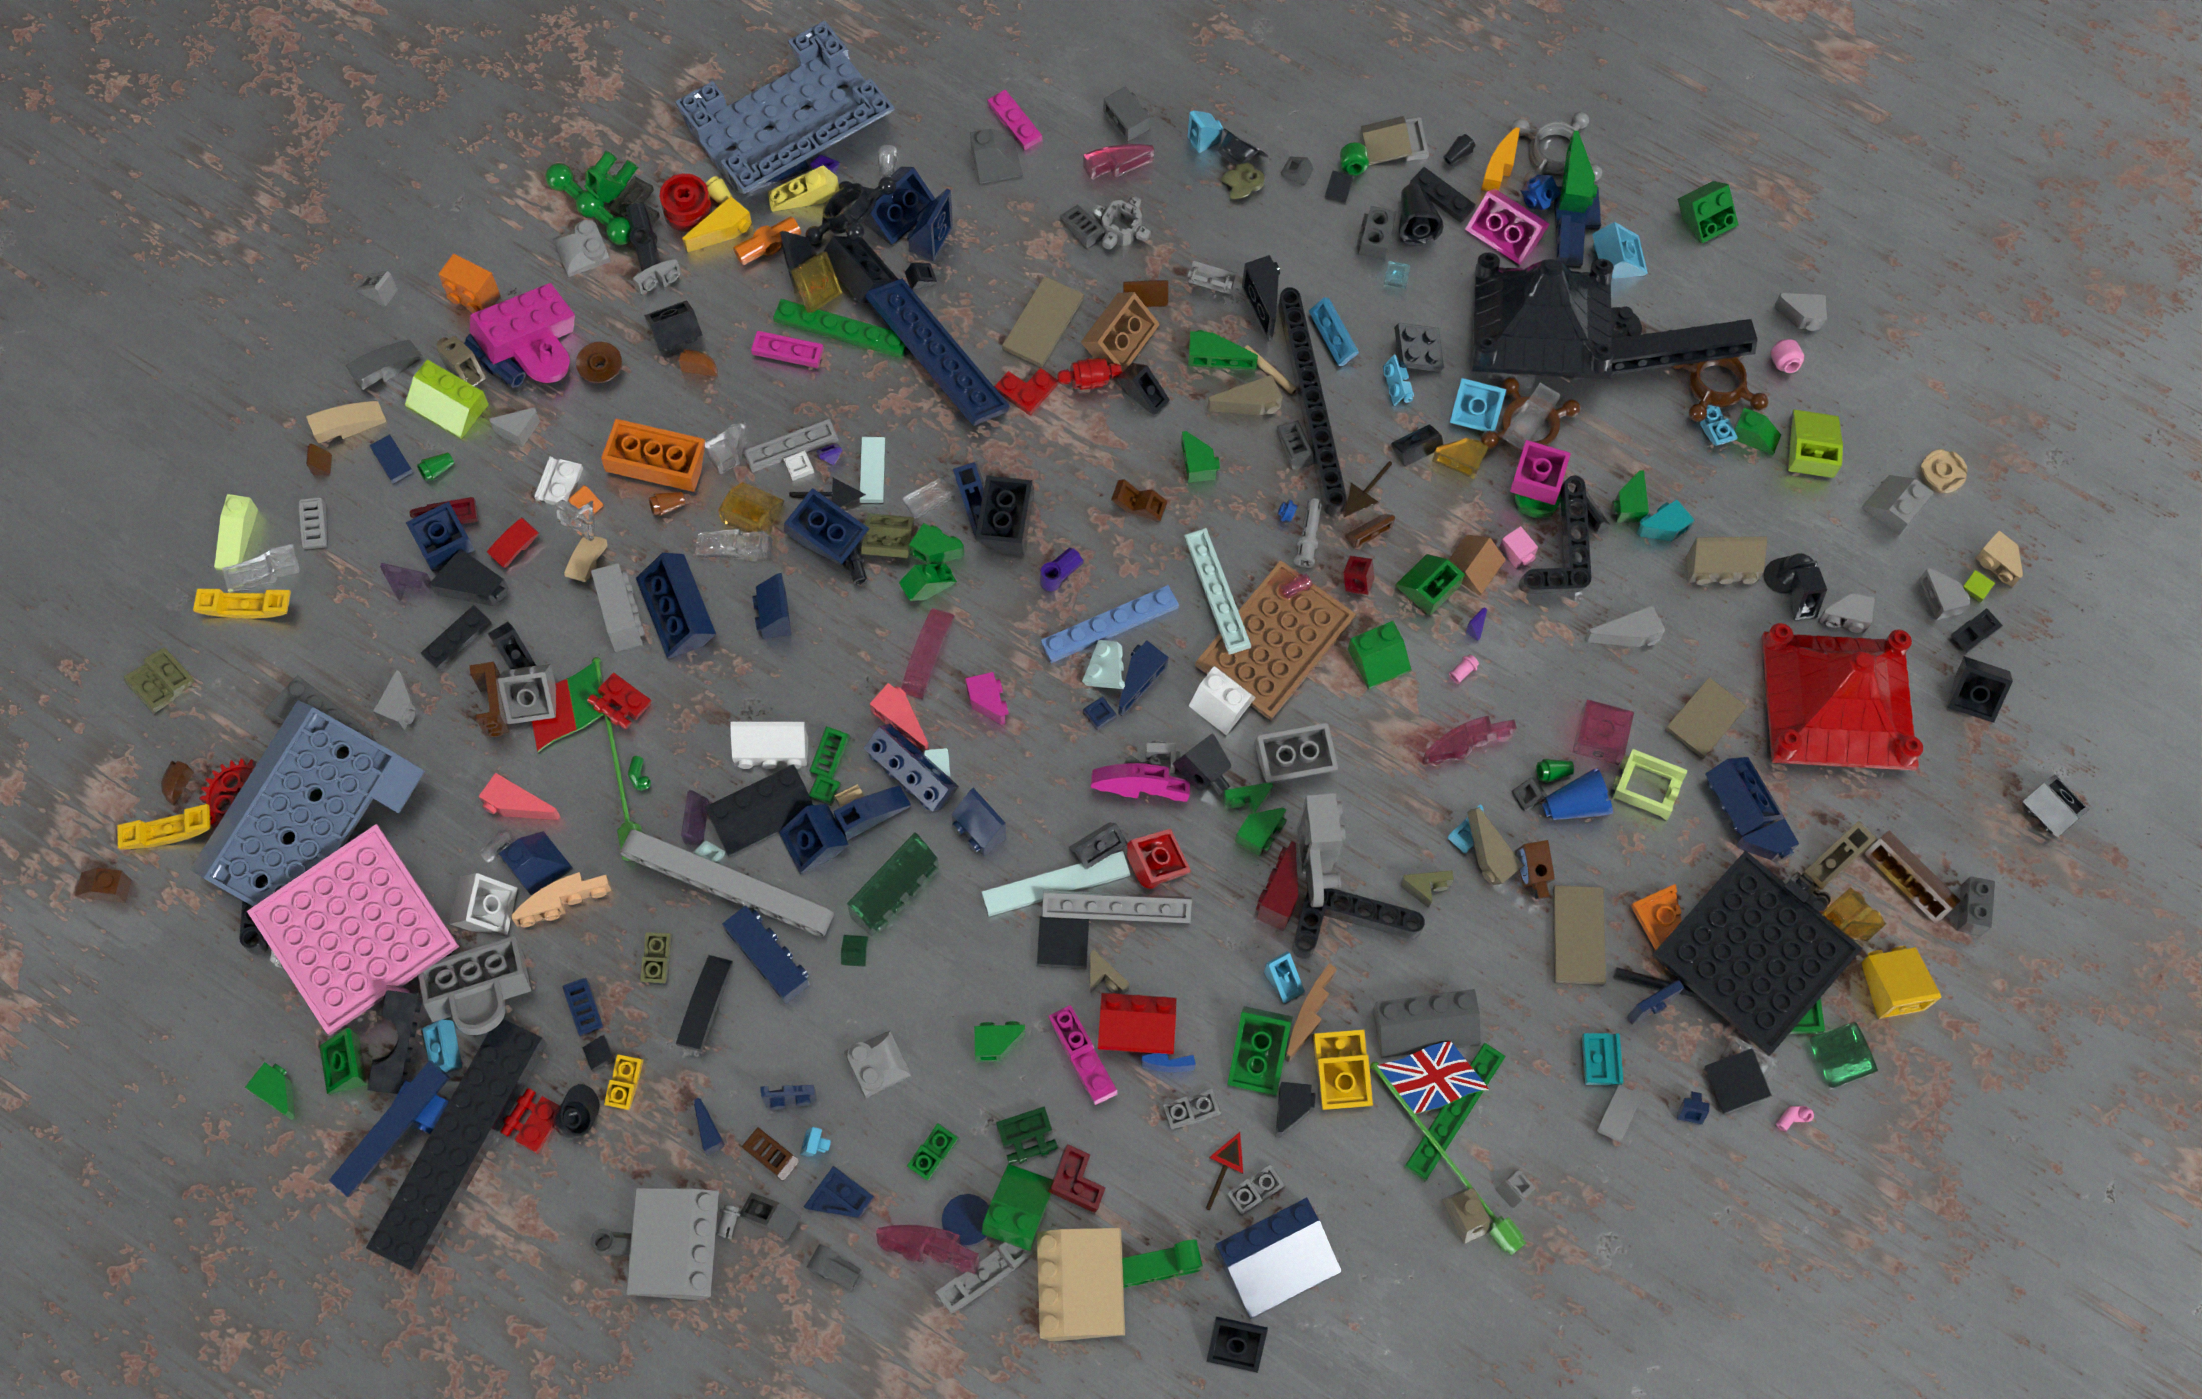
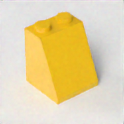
M1898 946L1891 949V952L1883 953V950L1872 951L1861 962L1878 1019L1926 1011L1942 998L1916 947L1907 949L1906 946Z

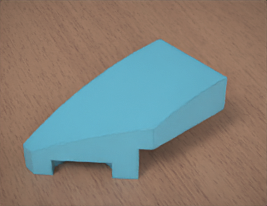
M1480 804L1478 807L1484 811L1483 806ZM1468 816L1448 836V839L1464 854L1474 847Z

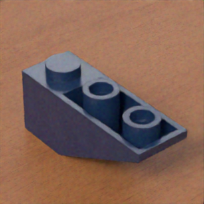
M898 785L855 799L833 812L842 833L848 841L911 807V803L901 786Z

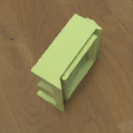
M1632 749L1630 756L1624 755L1619 767L1623 770L1621 777L1616 775L1611 789L1615 790L1612 799L1616 798L1659 815L1667 821L1688 770ZM1634 766L1671 780L1662 803L1626 789Z

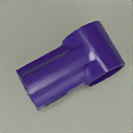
M1069 547L1054 561L1045 563L1041 568L1040 575L1042 588L1050 592L1057 590L1061 582L1083 564L1080 553L1074 548ZM1048 575H1054L1055 578H1052V579H1051V578H1048V577H1046V576H1048Z

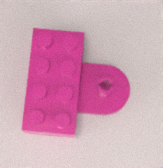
M548 283L470 314L469 332L493 365L514 356L529 377L539 382L552 383L565 377L569 370L570 358L568 352L557 338L573 332L575 314L554 286Z

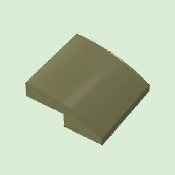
M868 513L865 525L869 528V531L863 538L861 554L908 558L914 517Z
M164 647L146 657L144 665L125 675L124 682L154 714L181 695L194 682V678Z

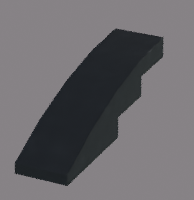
M708 955L688 1005L676 1041L677 1046L699 1052L702 1051L707 1032L711 1029L716 1010L719 1009L733 964L732 960Z

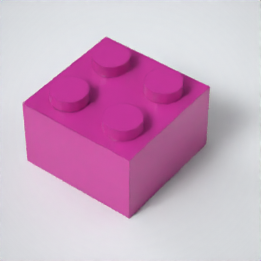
M1526 440L1510 492L1555 505L1571 453Z

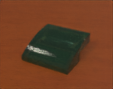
M1851 1022L1809 1038L1816 1061L1822 1064L1828 1086L1831 1088L1878 1071L1866 1039L1856 1022Z

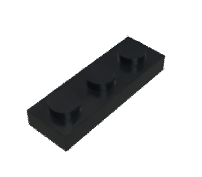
M1423 167L1410 180V184L1421 185L1431 202L1460 223L1475 209V203L1426 167Z
M473 605L421 652V655L437 671H440L492 623L488 617Z

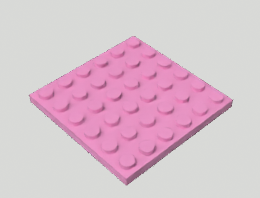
M377 824L247 911L327 1035H332L383 1000L387 985L402 987L460 947Z

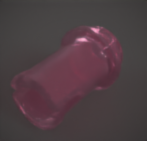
M1299 574L1298 578L1280 587L1281 590H1284L1282 593L1285 598L1290 599V597L1304 590L1309 591L1312 582L1307 574Z

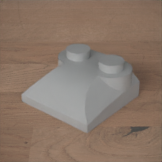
M582 220L576 225L575 229L553 239L568 277L611 262L597 225L591 220Z
M890 1031L865 1042L854 1043L848 1050L844 1051L865 1098L912 1076Z

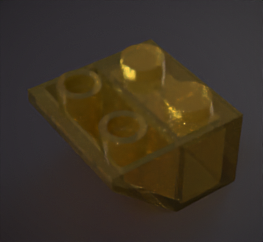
M742 482L729 490L718 511L721 522L763 540L783 506L784 500Z
M1852 887L1822 913L1851 939L1856 941L1868 942L1887 924L1883 920L1882 915L1872 909L1865 902L1862 894L1854 891Z

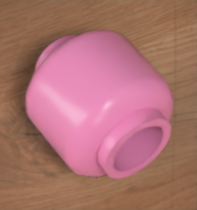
M1780 340L1771 350V358L1776 368L1781 372L1793 373L1800 369L1804 362V354L1795 340Z

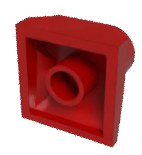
M1171 828L1132 839L1127 844V858L1138 881L1145 888H1156L1160 883L1191 872Z

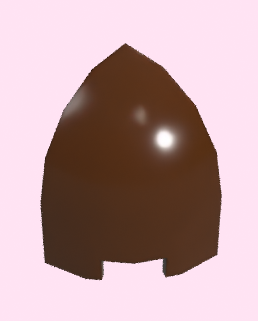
M174 761L170 762L161 781L162 793L173 806H175L194 773L187 764L180 761L176 763Z

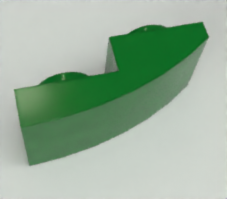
M937 1123L924 1144L920 1145L907 1167L929 1181L957 1143L959 1137Z

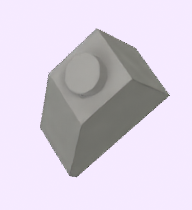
M1780 293L1775 303V308L1799 329H1807L1809 331L1821 330L1827 320L1826 295Z
M1932 568L1926 569L1919 578L1936 620L1963 614L1969 607L1970 597L1968 592L1964 590L1962 583Z
M396 670L373 712L380 721L405 731L407 725L411 724L415 718L416 708L404 676L400 671Z

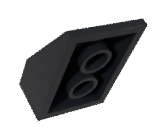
M1270 255L1245 263L1242 280L1244 293L1268 341L1273 340L1277 313L1278 279L1280 275V268L1277 262H1273Z

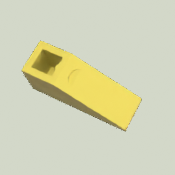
M824 165L768 191L770 209L773 212L823 204L840 190L838 178Z

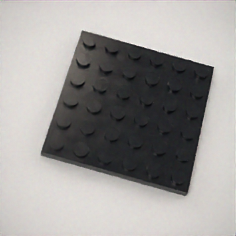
M1745 850L1652 956L1770 1056L1863 948L1806 901L1802 902L1784 887L1786 884Z

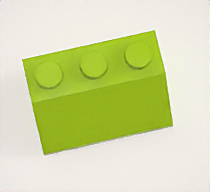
M428 359L413 376L405 402V407L460 439L465 436L489 405L482 390Z

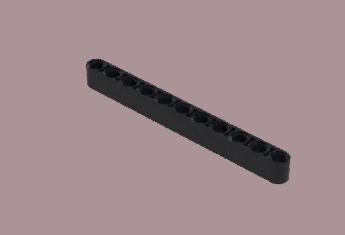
M1287 287L1280 294L1278 309L1308 442L1313 451V464L1324 511L1330 516H1339L1343 513L1345 507L1346 491L1301 296L1297 289ZM1299 359H1304L1307 362H1301ZM1303 379H1309L1311 382H1306ZM1307 399H1314L1316 402H1310ZM1312 419H1319L1321 422H1314ZM1317 439H1323L1326 442L1321 443ZM1327 459L1330 463H1324L1321 460ZM1325 480H1333L1335 483L1330 484ZM1331 500H1336V501H1338L1340 504H1333V503H1331L1330 501H1331Z

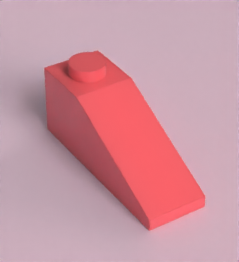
M888 683L870 702L871 713L885 724H891L924 753V750H929L928 742L906 697V693L900 687H893Z
M497 773L493 775L478 796L483 803L482 808L493 815L497 812L505 817L558 820L560 818L555 807Z

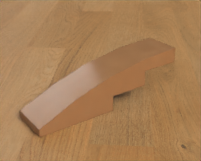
M1331 963L1327 965L1316 980L1301 1007L1285 1055L1287 1062L1293 1058L1321 1023L1322 1018L1316 1013L1327 1001L1329 993L1324 988L1337 971V968Z

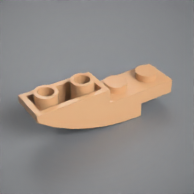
M580 872L566 876L547 885L529 897L511 915L512 920L517 927H530L540 920L551 921L558 919L560 915L566 914L564 904H578L582 902V899L588 897L600 898L605 896L607 892L612 891L610 881L607 875L584 880Z

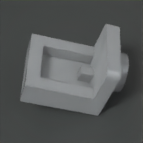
M1154 740L1146 745V760L1151 759V757H1158L1160 760H1170V773H1175L1176 767L1172 763L1180 758V752L1176 751V743Z

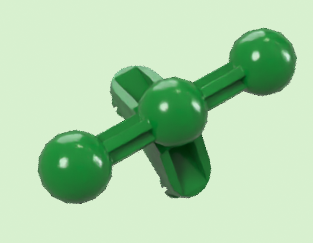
M606 150L596 165L590 166L586 171V184L584 187L587 190H583L574 182L573 172L570 167L564 163L552 164L545 174L548 186L555 191H566L576 200V209L585 218L595 217L606 227V234L612 243L616 245L628 244L631 241L629 220L625 217L615 218L604 208V202L609 203L611 200L622 196L628 189L629 180L639 167L627 159L616 175L608 174L617 157Z

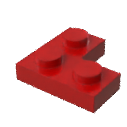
M1040 368L1025 383L1008 371L994 387L1005 399L1031 416L1057 387L1058 379Z

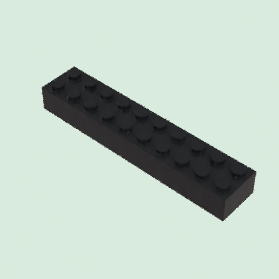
M505 1019L488 1032L366 1249L419 1276L504 1124V1119L509 1115L548 1044L542 1037Z

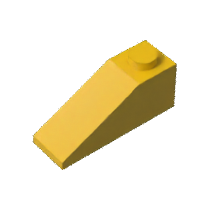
M730 196L682 238L685 250L687 252L695 251L734 239L741 233H745L752 224L750 212Z

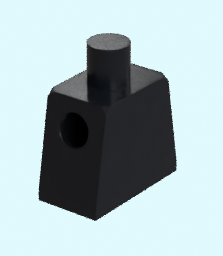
M1213 733L1172 763L1197 790L1201 791L1211 784L1220 795L1224 790L1231 787L1222 776L1231 768V763Z

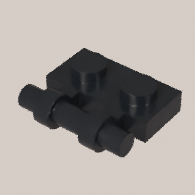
M1797 871L1784 886L1802 902L1806 901L1817 911H1824L1831 902L1830 894L1816 890L1815 881L1806 873L1800 874Z

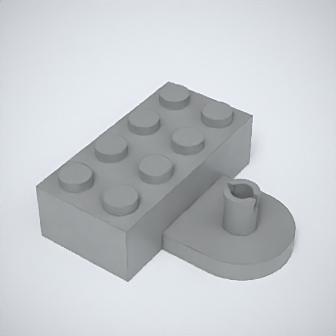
M1336 793L1306 795L1297 826L1302 873H1306L1311 907L1323 906L1324 889L1341 888L1340 872L1322 874V872L1332 871L1334 863H1337V856L1340 855V848L1343 847V840L1346 837L1345 826L1340 825V816L1343 814L1342 803L1337 801Z
M516 936L442 958L418 975L423 1005L431 1021L436 1022L452 1016L457 1028L468 1035H481L493 1030L504 1018L506 1010L504 1000L531 991L524 954Z

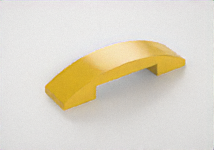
M197 589L193 611L200 614L227 618L257 619L277 617L287 614L291 591L266 590V593H224L221 589Z
M205 804L184 809V814L150 822L137 820L117 825L118 849L156 847L198 836L210 829L209 805Z

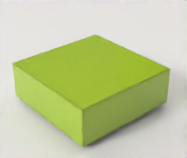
M1975 570L1963 588L1968 592L1969 596L1981 603L1995 582Z

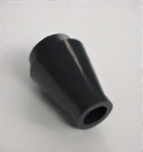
M1467 134L1458 136L1448 152L1443 156V159L1448 165L1453 166L1459 160L1473 153L1476 144Z

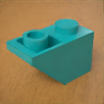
M1676 499L1670 504L1668 502L1664 503L1653 516L1648 514L1641 519L1636 533L1639 537L1672 542L1690 530L1695 520Z

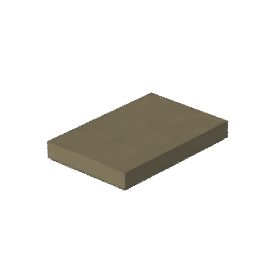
M1709 677L1668 724L1665 730L1704 759L1747 706Z

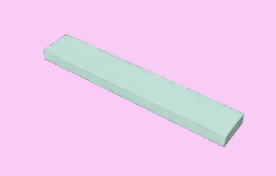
M1207 528L1185 534L1186 544L1228 655L1251 648L1250 640Z
M1121 851L1111 854L1089 869H1084L1082 863L983 891L982 896L988 916L990 917L1042 902L1043 890L1076 892L1130 876V871L1124 853Z

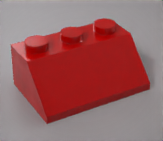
M1101 993L1098 1049L1174 1054L1177 998Z

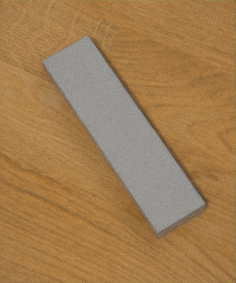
M829 418L747 448L743 452L753 473L783 462V458L805 450L807 453L838 441V437Z

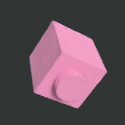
M1520 526L1502 539L1499 549L1517 569L1521 565L1527 566L1535 560L1538 546Z

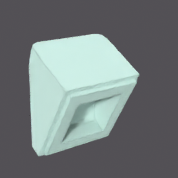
M948 749L924 750V755L950 777Z
M706 840L693 852V854L718 864L726 851Z

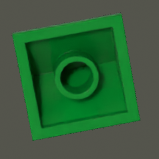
M345 1028L319 1046L327 1094H334L367 1085L360 1038L351 1028Z

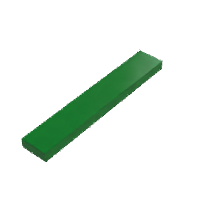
M1484 1042L1470 1066L1487 1086L1506 1056ZM1483 1091L1466 1095L1443 1106L1428 1131L1444 1151L1448 1148ZM1424 1135L1404 1168L1426 1182L1442 1155L1427 1136Z

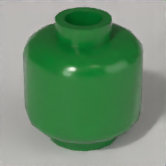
M1353 142L1341 149L1340 162L1342 170L1348 175L1354 176L1367 170L1369 158L1365 145Z

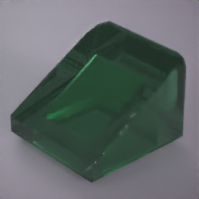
M843 936L841 947L842 965H866L868 936Z

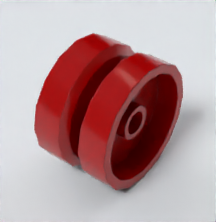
M682 173L672 176L662 185L659 198L665 220L671 228L680 232H690L712 213L708 188L701 178L693 174Z

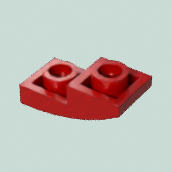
M521 517L487 550V553L502 567L507 568L521 550L525 551L539 535V532Z

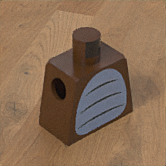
M1544 840L1523 844L1514 851L1517 858L1524 865L1519 869L1524 888L1533 887L1535 900L1548 898L1550 895L1547 884L1555 880L1549 842Z

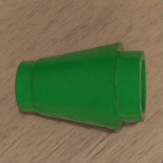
M447 452L422 459L421 463L417 464V468L425 481L429 479L433 481L454 465V460Z
M1543 759L1536 765V774L1540 781L1548 783L1573 775L1574 764L1572 761Z

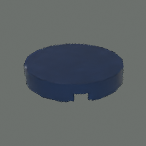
M972 1194L958 1195L951 1199L945 1206L942 1214V1227L947 1238L955 1244L964 1247L976 1246L987 1238V1236L982 1234V1227L989 1209L988 1203L981 1197Z

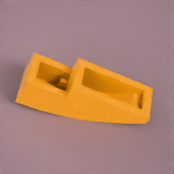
M1515 127L1494 151L1485 172L1481 191L1493 189L1499 191L1502 176L1510 177L1514 165L1520 128Z

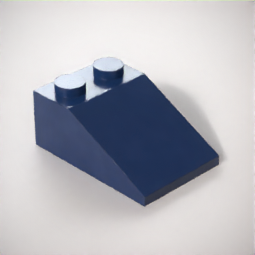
M944 190L928 204L924 212H920L915 229H911L907 236L910 252L931 261L935 260L953 227L951 190Z
M814 488L809 491L784 523L785 534L802 546L840 565L844 563L869 531L866 525Z

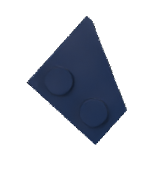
M814 1085L782 1086L780 1090L769 1091V1086L760 1087L762 1100L766 1108L770 1107L771 1110L784 1109L786 1105L795 1103L796 1106H807L811 1104V1101L817 1100Z
M833 1166L803 1207L809 1210L861 1218L875 1196L837 1167Z

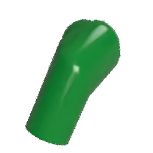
M633 756L628 770V777L635 789L643 791L650 788L651 780L648 776H642L641 774L644 759L640 756Z

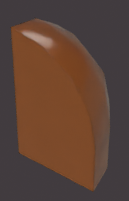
M684 349V353L681 352L679 363L682 372L718 377V368L709 355Z

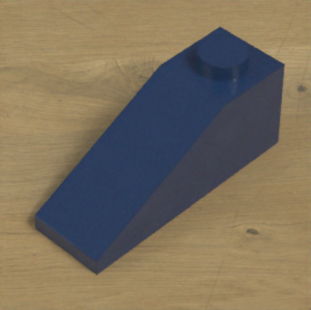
M977 461L953 469L974 536H976L984 492V482Z
M1148 640L1142 646L1138 644L1131 652L1132 657L1125 679V687L1119 703L1118 714L1121 716L1126 713L1168 666L1169 657Z

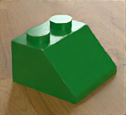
M1394 621L1350 639L1348 651L1368 689L1411 672L1412 669L1405 643Z

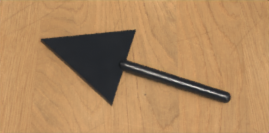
M834 477L832 492H819L823 496L832 497V502L839 507L845 506L866 495ZM789 492V496H806L809 492Z

